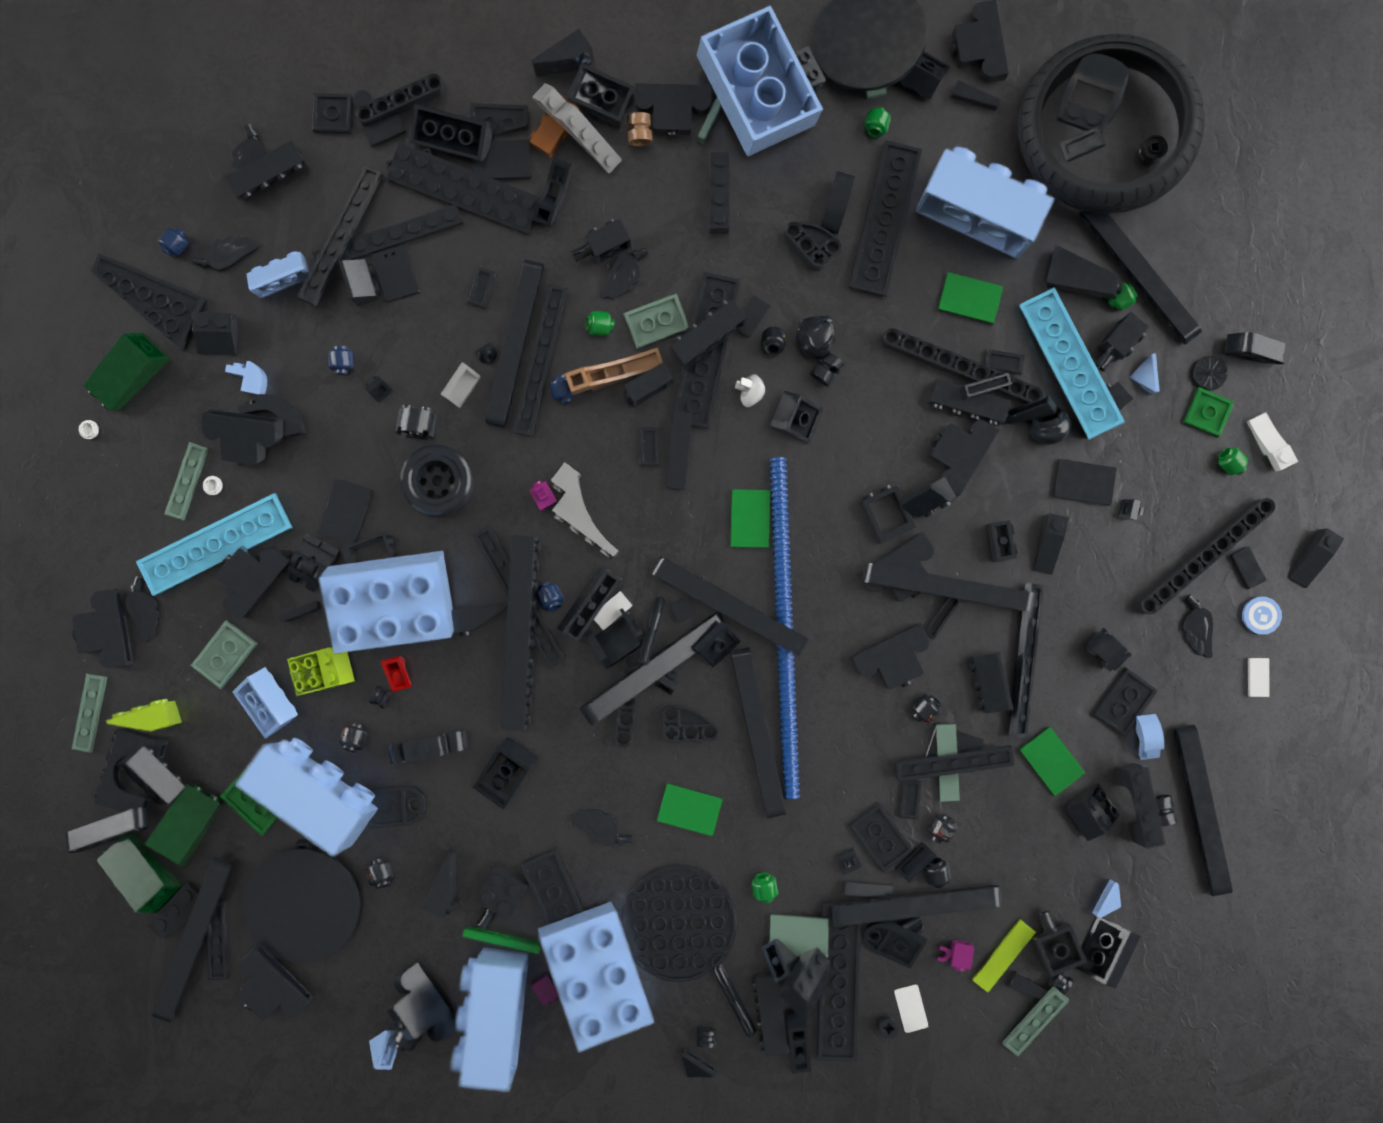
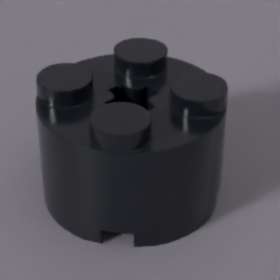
M402 404L398 410L395 433L400 436L401 432L406 433V438L428 440L429 436L432 440L434 439L437 415L429 407L416 409L411 405Z
M1102 628L1087 643L1088 647L1086 650L1095 658L1099 656L1102 659L1100 663L1110 672L1112 670L1116 671L1132 654L1126 652L1127 649L1113 635L1105 634L1107 630Z

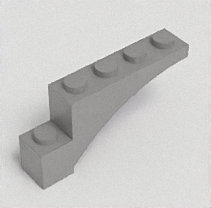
M544 84L533 95L532 98L560 124L607 173H610L622 161L577 107L566 102L554 87Z
M564 462L551 479L554 483L552 486L560 493L566 492L552 510L556 513L554 517L562 523L567 521L571 524L569 528L576 534L583 533L586 536L584 540L592 546L595 544L601 547L600 552L608 558L611 555L615 557L619 551L603 537L586 510L579 484L581 474Z

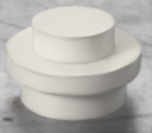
M86 420L80 424L79 434L83 438L93 439L98 435L99 427L94 421Z
M209 476L203 482V489L209 495H217L222 490V481L216 476Z

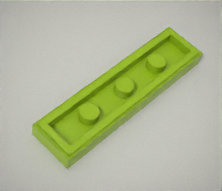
M1019 919L972 980L986 992H989L1036 932Z

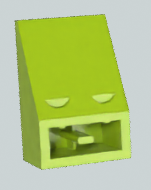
M333 647L287 659L296 696L355 681L348 652L334 653Z
M168 699L157 700L149 703L150 706H139L132 708L131 711L112 715L113 719L106 721L107 724L147 731L159 730L182 723L176 702H168Z

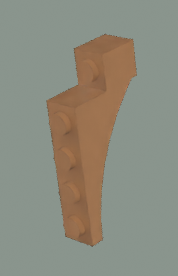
M657 347L620 360L582 367L565 373L572 394L575 395L589 389L594 392L642 375L663 361Z

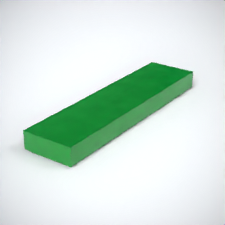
M467 926L463 933V937L539 954L542 945L541 942Z

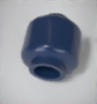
M168 228L158 239L159 248L170 257L173 255L179 256L188 245L185 239L187 235L179 228H176V230Z
M334 346L333 350L328 352L329 369L335 371L337 375H346L347 371L352 370L354 367L353 352L347 346Z
M565 374L553 378V381L550 383L553 399L561 401V404L572 402V398L576 394H572Z
M545 582L539 586V590L536 592V598L541 609L552 612L562 606L564 598L558 585Z

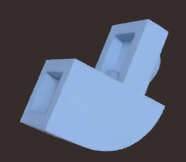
M247 361L246 367L240 363H233V366L226 365V373L243 377L242 392L251 395L265 394L267 377L259 366L250 361Z
M1157 715L1137 716L1135 731L1140 740V759L1160 758L1161 749H1164V737Z

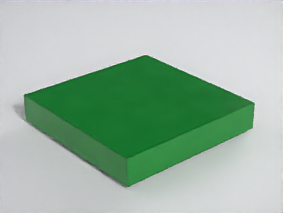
M1198 387L1183 423L1215 437H1220L1234 401Z

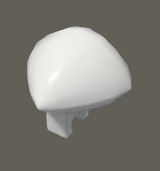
M752 374L747 378L742 377L740 381H736L735 388L741 390L740 399L745 407H751L763 398L765 386L757 375Z

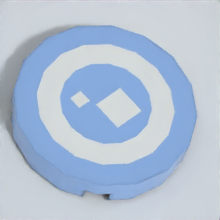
M1255 597L1247 602L1242 610L1243 623L1250 632L1255 634H1269L1275 631L1282 620V611L1279 605L1268 597Z

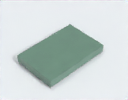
M677 293L623 313L637 350L686 332L690 328Z
M226 620L190 666L219 689H223L258 643L229 620Z
M771 914L770 942L774 939H779L796 956H801L803 953L818 947L828 958L829 918Z

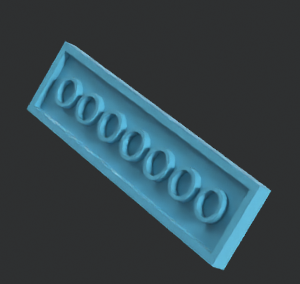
M1055 287L1020 304L1019 307L1088 440L1125 423Z
M274 493L136 561L152 596H156L221 564L228 554L232 556L240 546H245L247 549L253 548L293 527L277 495Z

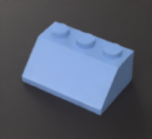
M295 251L287 254L286 258L270 261L269 265L264 267L257 266L251 269L252 272L247 273L248 287L256 296L263 298L304 281L310 272L305 256L301 252Z
M266 668L248 676L233 691L265 739L298 715L295 707L288 701L284 691L279 688L273 675Z

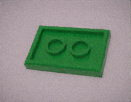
M948 272L938 310L994 324L1003 286Z
M732 489L731 547L769 548L770 490Z
M1047 727L1019 749L1054 796L1085 774V771L1051 727Z
M246 768L222 793L220 798L263 836L280 817L236 785L248 769Z
M667 783L657 821L713 836L723 798Z

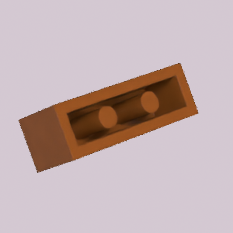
M561 94V96L566 102L575 105L577 109L581 112V107L567 100V98ZM545 114L540 121V127L532 132L529 139L532 148L551 159L568 132L549 114Z

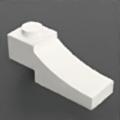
M1266 412L1247 421L1263 455L1268 456L1275 472L1298 462L1290 445L1280 436Z

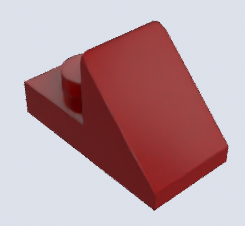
M396 656L381 660V665L392 692L411 687V681L405 668V658Z

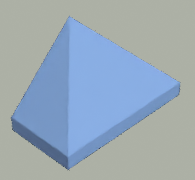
M1156 353L1147 356L1130 376L1133 381L1149 394L1159 392Z
M1111 879L1092 912L1099 918L1121 907L1119 884Z
M385 1030L369 1041L373 1067L375 1069H392L398 1050L393 1040L396 1030Z

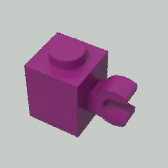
M540 480L531 485L532 489L529 491L540 511H544L558 503L546 481L542 482Z
M952 940L951 948L943 945L938 946L939 950L945 951L944 956H937L939 961L945 962L949 959V964L957 971L971 970L974 945L971 942Z
M549 971L532 982L531 987L543 1006L547 1003L551 1005L559 999L555 980Z

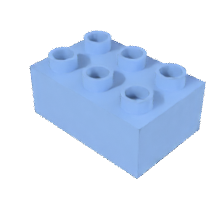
M771 6L701 36L696 56L747 157L815 126L823 109Z
M955 147L953 152L945 149L915 212L1018 259L1034 242L1054 198L1045 195L1047 188L1039 182L1026 180L1022 184L1011 179V171L1002 165L991 163L987 168L974 162L975 154L965 148Z
M443 551L328 566L319 578L334 653L450 638L452 636L454 627L451 610H453Z
M293 738L291 742L282 740V742L264 745L236 785L334 856L351 847L365 829L369 820L379 809L371 803L375 795L359 783H356L351 788L340 779L344 772L333 763L326 760L322 765L316 763L309 757L313 752L312 748L297 738Z
M612 902L538 929L543 949L579 1051L654 1023Z
M484 947L477 958H469L468 966H464L461 991H470V997H465L463 1006L459 1007L456 1030L466 1032V1036H461L459 1046H455L452 1061V1071L461 1072L460 1086L509 1090L518 1064L530 952Z

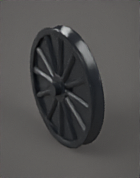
M1205 356L1199 359L1193 368L1194 381L1205 390H1215L1221 387L1228 377V369L1225 362L1216 356Z

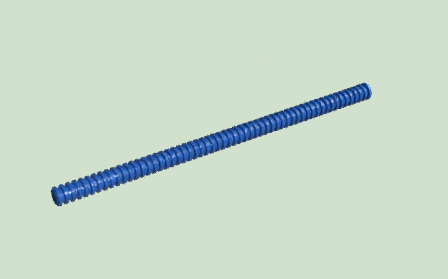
M774 457L769 461L772 463L770 465V468H772V471H770L772 483L770 485L773 488L771 489V492H773V495H771L773 507L771 509L773 510L772 516H774L772 522H774L772 533L775 540L773 543L775 546L773 557H775L774 563H776V566H774V569H776V572H774L776 584L774 586L777 588L775 590V593H777V596H775V599H777L775 611L778 613L776 614V617H778L777 621L793 629V626H791V623H793V620H791L793 608H791L792 602H790V599H792V596H790L792 584H790L791 578H789V575H791V572H789L791 560H789L790 554H788V551H790V548H788L790 536H788L789 530H787V527H789V524H787L789 512H787L788 506H786V503H788V500H786V497H788L786 485L788 483L785 481L787 479V476H785L787 470H785L787 459L785 457ZM777 644V647H779L777 659H779L778 665H780V668H778V671H780L778 683H780L779 689H781V692H779V695H781L779 707H781L780 713H782V716H780V719H782V722H780L782 734L780 736L783 738L781 740L783 744L781 746L783 750L781 761L784 763L782 764V768H784L782 774H784L782 785L784 786L783 792H785L783 798L798 799L800 797V794H798L800 791L798 785L800 783L798 782L799 776H797V773H799V770H797L799 758H797L798 752H796V749H798V746H796L798 734H796L797 728H795V725H797V722H795L797 710H795L796 704H794V701H796V698H794L796 686H794L795 680L793 679L795 677V674H793V671H795L793 659L795 657L792 655V652Z

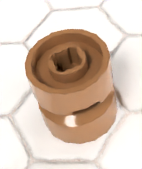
M637 112L627 116V128L630 129L628 131L629 145L646 146L652 144V131L649 129L652 127L649 113Z

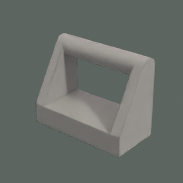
M462 362L441 392V395L461 408L481 376Z

